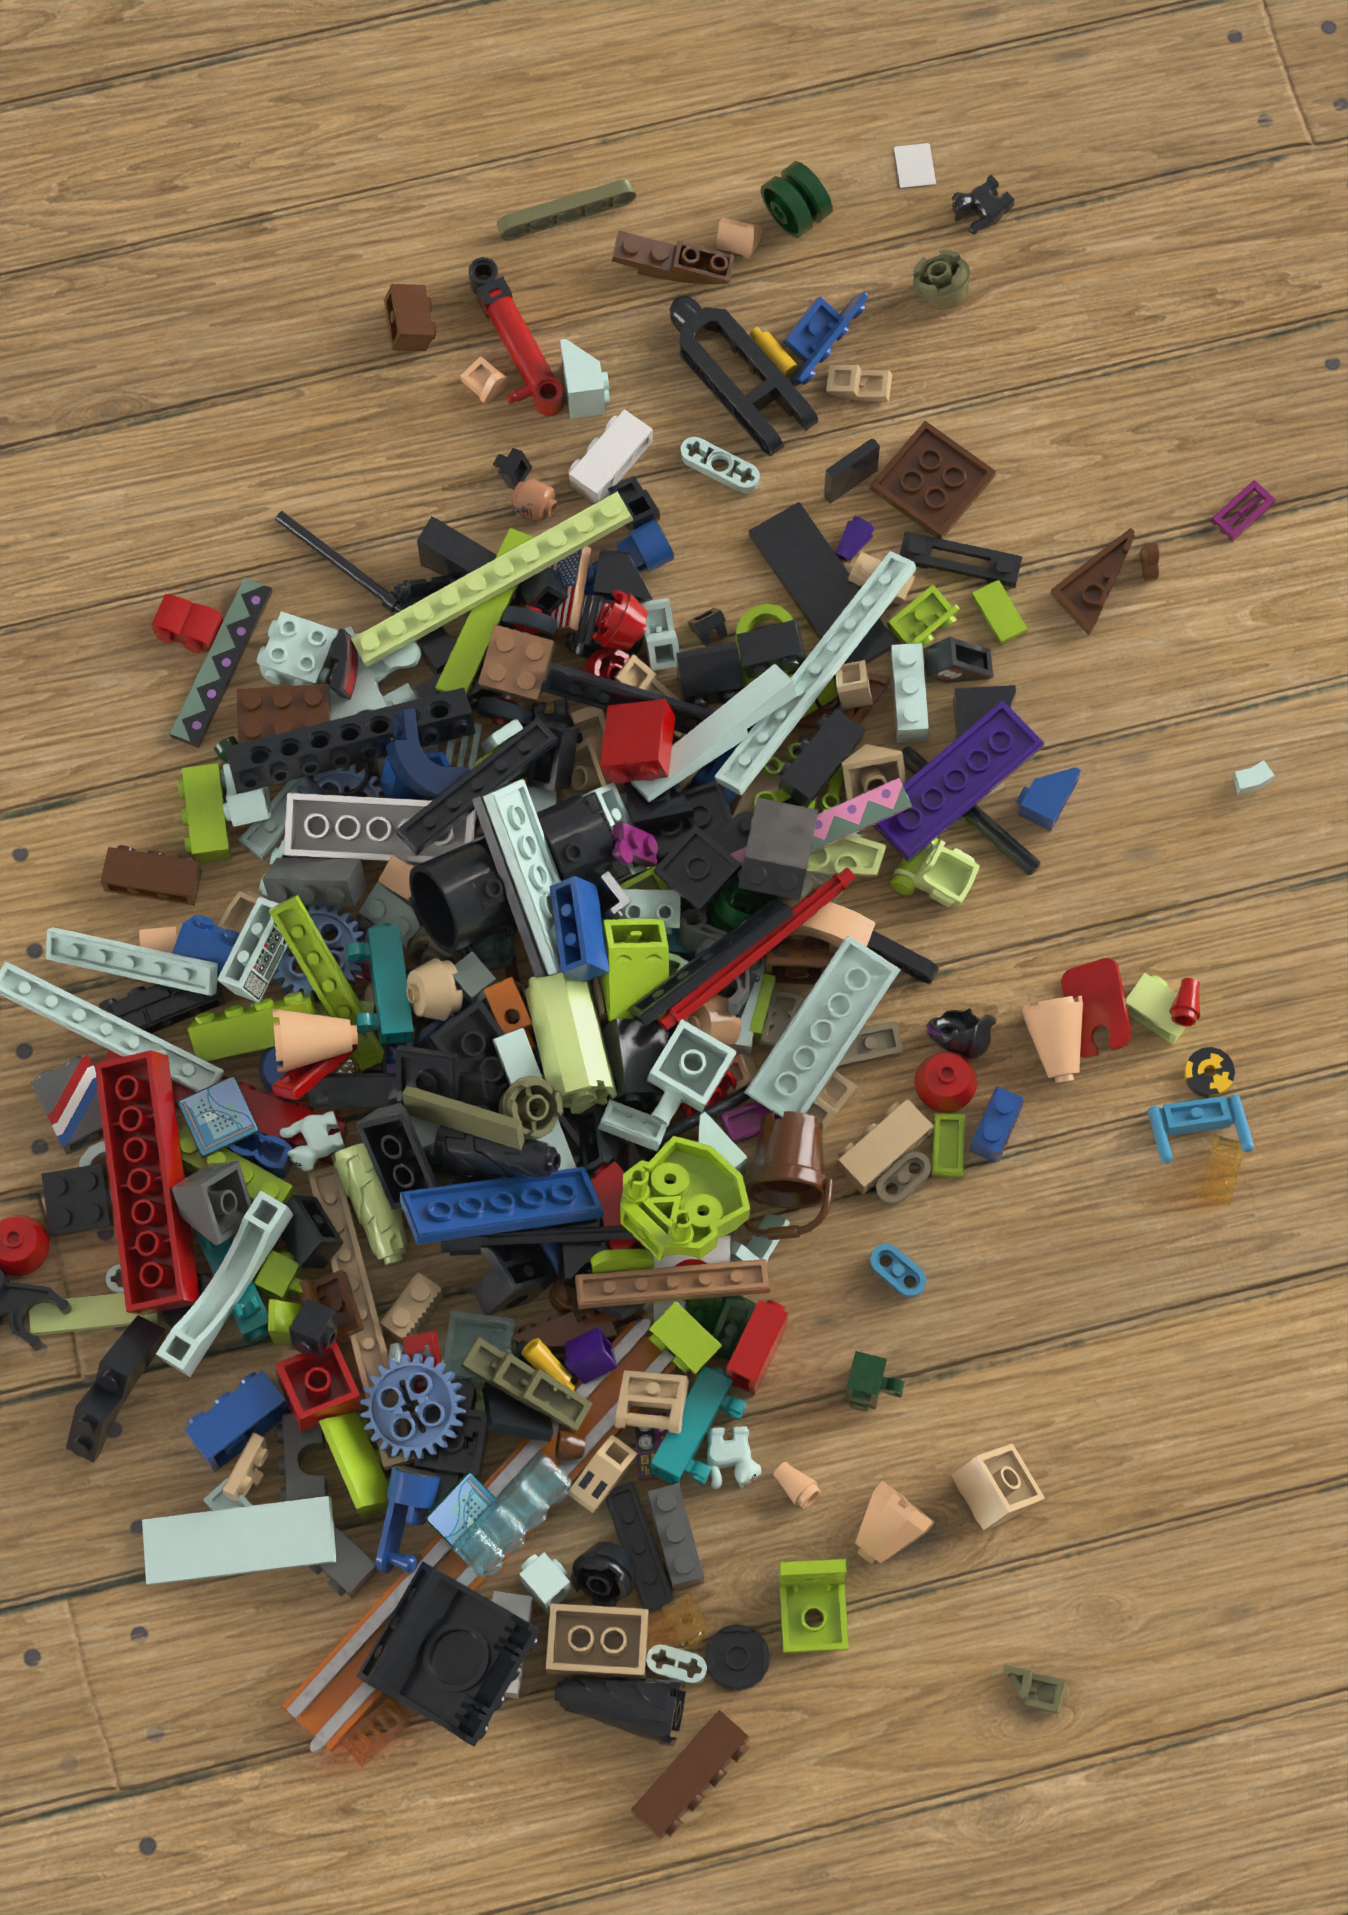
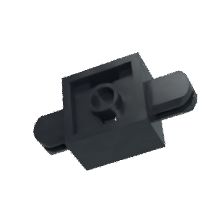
M456 1379L451 1382V1384H462V1387L455 1393L466 1398L464 1401L457 1403L459 1408L466 1410V1413L457 1414L456 1419L461 1421L463 1426L452 1427L457 1437L446 1436L444 1438L448 1445L447 1448H443L438 1444L435 1445L437 1455H431L425 1449L424 1459H418L417 1455L415 1456V1468L433 1472L440 1477L434 1505L446 1495L468 1470L479 1481L481 1479L489 1429L486 1412L475 1410L476 1389L470 1381L465 1379ZM433 1406L428 1411L427 1417L430 1423H436L441 1417V1411L438 1406ZM421 1423L420 1430L422 1433H425L426 1428L424 1424Z

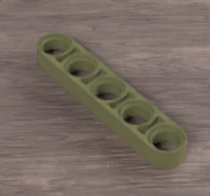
M622 179L505 215L497 221L496 225L503 240H513L629 204L636 198L637 194L632 181Z

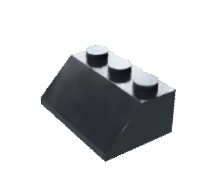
M401 1103L378 1108L356 1123L392 1210L402 1208L400 1202L401 1192L439 1187L408 1112Z

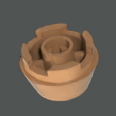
M719 994L713 996L684 1020L727 1046L737 1042L741 1031L740 1017L736 1018L735 1015L728 1013V998Z

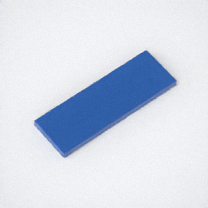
M585 1167L558 1170L546 1178L514 1176L400 1193V1202L417 1244L603 1218L604 1211Z

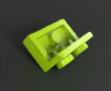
M932 585L886 625L903 644L922 643L923 649L934 639L931 634L938 627L944 631L957 620L954 614L960 608L957 605L952 607L938 589Z

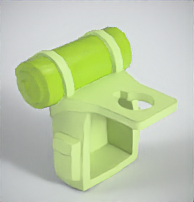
M936 838L910 862L902 858L898 868L893 873L890 886L898 894L908 896L912 895L915 889L918 888L929 893L931 899L942 905L957 907L963 902L972 887L980 866L974 862V858L956 848L953 850L945 848V842L939 841Z

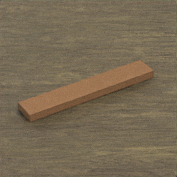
M766 1259L575 1275L578 1309L769 1293L771 1289Z

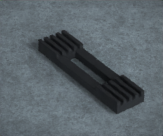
M907 531L904 533L899 554L913 561L916 567L924 569L933 568L985 579L986 582L990 583L999 580L1002 585L1016 588L1023 557ZM932 549L988 560L990 561V566L987 569L931 557Z

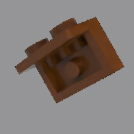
M340 1269L315 1282L307 1279L300 1281L302 1289L300 1297L303 1305L309 1299L336 1310L339 1326L335 1339L336 1342L364 1330L345 1271Z

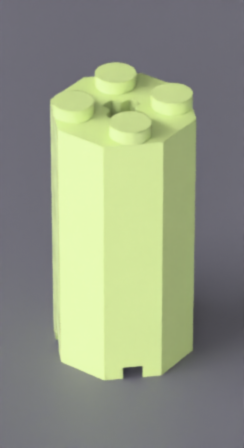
M561 971L549 976L538 978L534 976L528 980L529 987L525 990V995L545 1080L554 1090L559 1092L563 1107L570 1108L572 1114H580L596 1103L605 1106L608 1103L607 1096L611 1095L613 1099L617 1096V1091L589 980L582 982L562 974Z

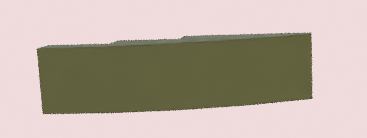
M480 1337L475 1338L460 1364L461 1367L490 1385L574 1431L578 1430L593 1404L542 1370L533 1369L510 1353H503Z

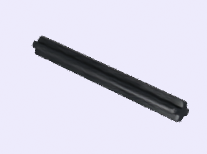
M906 746L901 750L904 765L914 774L929 763L911 746ZM975 805L962 816L1028 875H1032L1038 870L1041 864L1040 861L980 807Z

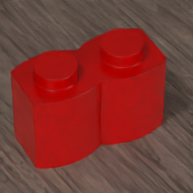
M165 594L151 626L159 640L168 644H172L173 641L183 643L184 647L189 651L200 653L201 651L209 652L223 623L221 612L213 608L192 603L175 595Z

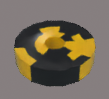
M1214 1047L1201 1048L1195 1051L1187 1060L1184 1070L1185 1082L1190 1090L1198 1096L1205 1098L1219 1097L1226 1093L1233 1083L1235 1076L1234 1063L1230 1056L1221 1049ZM1210 1068L1214 1070L1215 1075L1209 1077L1204 1073V1070Z

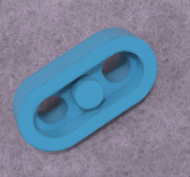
M881 1244L872 1251L870 1258L871 1269L885 1283L905 1298H915L922 1294L926 1285V1275L904 1253L891 1244ZM882 1258H889L892 1264L884 1267L880 1264V1260ZM911 1278L915 1281L916 1285L909 1288L905 1286L904 1281Z

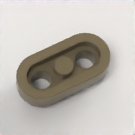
M913 1151L905 1154L878 1179L876 1184L878 1199L883 1204L895 1206L903 1202L928 1179L931 1164L927 1156L921 1152ZM917 1166L920 1172L912 1174L909 1172V1167ZM893 1186L897 1189V1193L889 1195L886 1192V1188Z

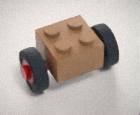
M525 605L524 608L506 606L502 622L518 631L494 625L478 682L479 688L503 694V698L481 697L478 702L477 713L492 719V723L504 727L511 721L518 719L522 727H526L530 723L532 711L512 700L517 698L539 704L542 684L550 665L555 644L552 640L536 635L554 636L558 621L551 616L543 614L541 609Z

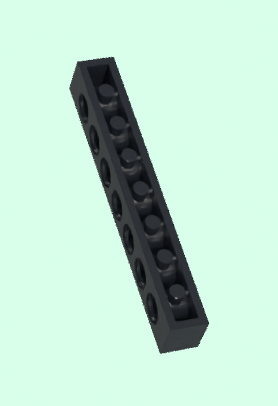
M463 687L225 747L236 793L239 794L388 756L386 745L397 741V737L392 733V719L394 714L402 709L415 708L421 747L476 734L473 714L465 689Z

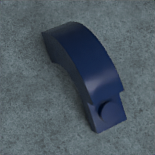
M415 708L402 709L394 714L392 733L397 737V741L386 745V749L395 773L408 788L422 797L434 800L470 772L469 766L442 767L426 757L419 743Z

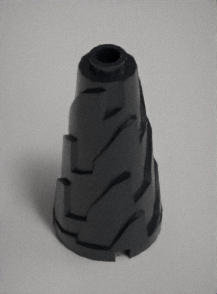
M442 1125L439 1126L436 1134L434 1160L436 1163H442L443 1167L437 1169L440 1173L456 1177V1175H516L546 1178L553 1172H557L561 1164V1156L557 1153L556 1148L548 1146L549 1143L535 1139H525L523 1146L519 1150Z
M572 1675L571 1678L565 1677L563 1682L558 1681L555 1690V1701L560 1702V1707L564 1708V1711L593 1718L605 1725L673 1747L677 1738L670 1737L671 1730L680 1731L686 1691H681V1688H684L686 1684L685 1681L669 1679V1681L650 1678L601 1679Z

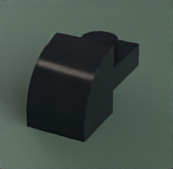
M635 476L608 488L609 496L618 491L633 518V521L625 525L629 531L653 519L655 521L660 520L658 507L647 490L642 489Z

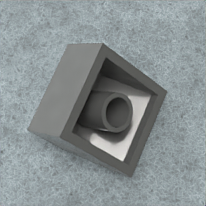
M239 1161L210 1163L172 1187L181 1218L214 1245L221 1244L238 1232L242 1219L252 1204Z

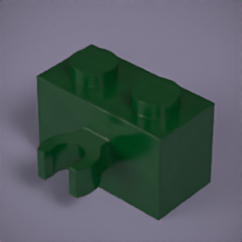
M855 1351L844 1402L850 1403L851 1408L860 1411H868L869 1408L876 1409L880 1392L901 1398L905 1381L884 1377L886 1358Z

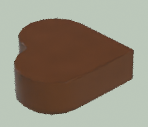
M1155 542L1144 543L1140 551L1143 577L1145 581H1156L1159 577V548Z

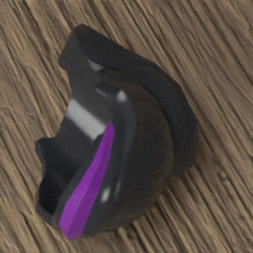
M970 1008L964 1011L948 1010L941 1017H934L929 1020L926 1025L927 1034L939 1047L948 1052L962 1053L968 1059H977L987 1051L990 1045L991 1026L996 1024V1018L986 1014L979 1019V1017L972 1014Z

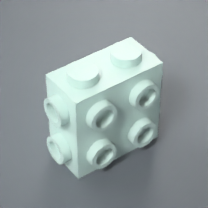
M281 611L278 620H273L269 627L268 637L270 639L267 646L261 647L257 657V664H259L261 675L273 684H281V682L291 686L328 684L331 676V669L329 667L332 659L329 657L330 646L333 639L337 637L338 630Z

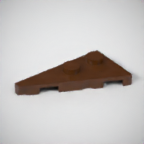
M1132 528L1124 532L1051 589L1050 594L1087 635L1092 633L1133 543L1135 531Z

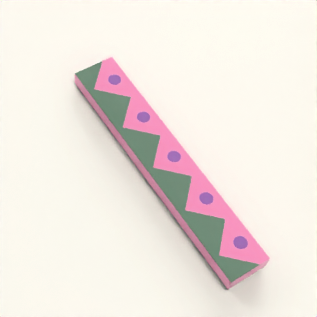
M900 778L818 814L810 853L911 808L912 804ZM746 847L730 854L742 866ZM741 868L740 871L737 873L739 879H740V876H741L742 868Z

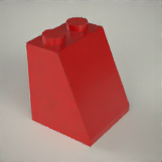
M615 1161L609 1166L605 1164L598 1168L592 1175L593 1180L591 1182L604 1210L603 1218H599L600 1223H603L604 1226L622 1225L620 1203L623 1193V1174L625 1172ZM637 1239L606 1240L608 1250L647 1249Z

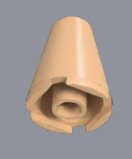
M1073 996L1039 1001L1036 1006H1030V1004L1021 1006V1014L1048 1078H1055V1083L1073 1081V1074L1079 1073L1083 1011L1081 996H1077L1074 999Z
M280 1009L272 1010L273 1017H279L280 1019L278 1022H273L276 1061H283V1065H277V1073L287 1072L351 1052L352 1045L358 1044L357 1025L350 1026V1019Z

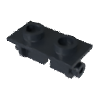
M447 574L446 576L432 577L429 582L426 581V578L411 581L403 580V583L394 586L401 610L458 580V577Z

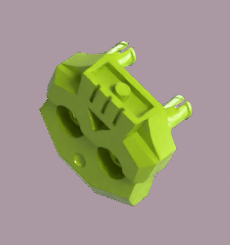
M673 1136L649 1162L641 1160L623 1174V1193L620 1203L621 1224L630 1233L632 1232L633 1236L638 1241H641V1244L649 1249L659 1261L668 1255L692 1256L700 1260L717 1247L719 1238L735 1231L749 1219L750 1205L742 1174L710 1145ZM666 1180H672V1181H674L675 1183H674V1184H667L665 1181H666ZM704 1211L708 1215L701 1216L698 1214V1212Z

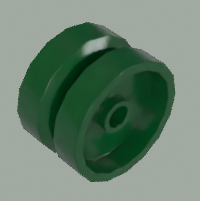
M794 161L781 171V177L774 176L761 186V196L768 211L780 227L792 237H801L812 228L813 222L819 223L833 213V205L825 187L818 177L802 162Z

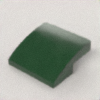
M738 1295L686 1300L684 1309L722 1345L713 1356L730 1360L757 1304Z

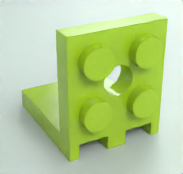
M846 1559L780 1562L779 1588L783 1654L849 1650L845 1595ZM811 1610L819 1611L823 1615V1623L818 1627L808 1626L804 1619L807 1612Z

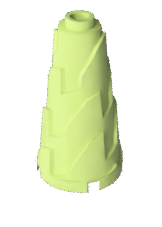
M364 1143L335 1152L334 1155H331L333 1165L338 1171L346 1196H349L359 1224L363 1225L372 1253L377 1256L378 1261L384 1260L385 1265L403 1261L402 1255L407 1253L406 1245L408 1244L401 1213L404 1210L403 1208L391 1209Z

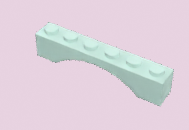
M260 1190L244 1215L234 1241L214 1277L195 1304L172 1328L156 1353L165 1363L191 1377L233 1311L234 1305L238 1303L293 1217V1213L286 1205Z

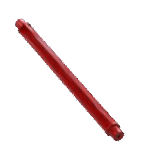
M845 868L839 874L835 873L813 891L810 896L791 909L794 914L666 1010L667 1014L658 1020L660 1026L665 1031H668L674 1025H679L681 1020L688 1018L817 913L820 908L848 887L847 885L855 879L853 872L849 868Z

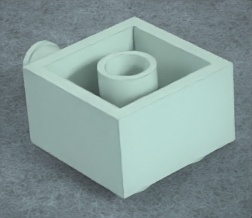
M681 1020L651 1069L647 1079L648 1082L665 1092L656 1109L652 1112L651 1117L659 1123L668 1126L681 1103H686L702 1113L731 1065L737 1051L688 1022Z

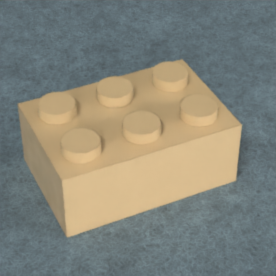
M550 1603L546 1657L547 1675H573L604 1679H645L649 1610Z

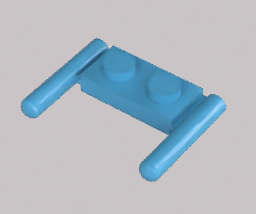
M1231 1095L1228 1099H1225V1096L1164 1104L1163 1108L1151 1106L1147 1110L1160 1160L1165 1164L1170 1163L1173 1159L1166 1133L1169 1136L1231 1128V1124H1235L1242 1150L1250 1152L1254 1149L1239 1095Z

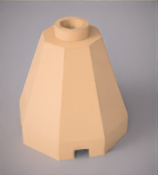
M881 1481L873 1491L855 1542L860 1547L857 1553L871 1564L875 1560L883 1563L927 1533L935 1522L922 1510L911 1504L903 1495Z

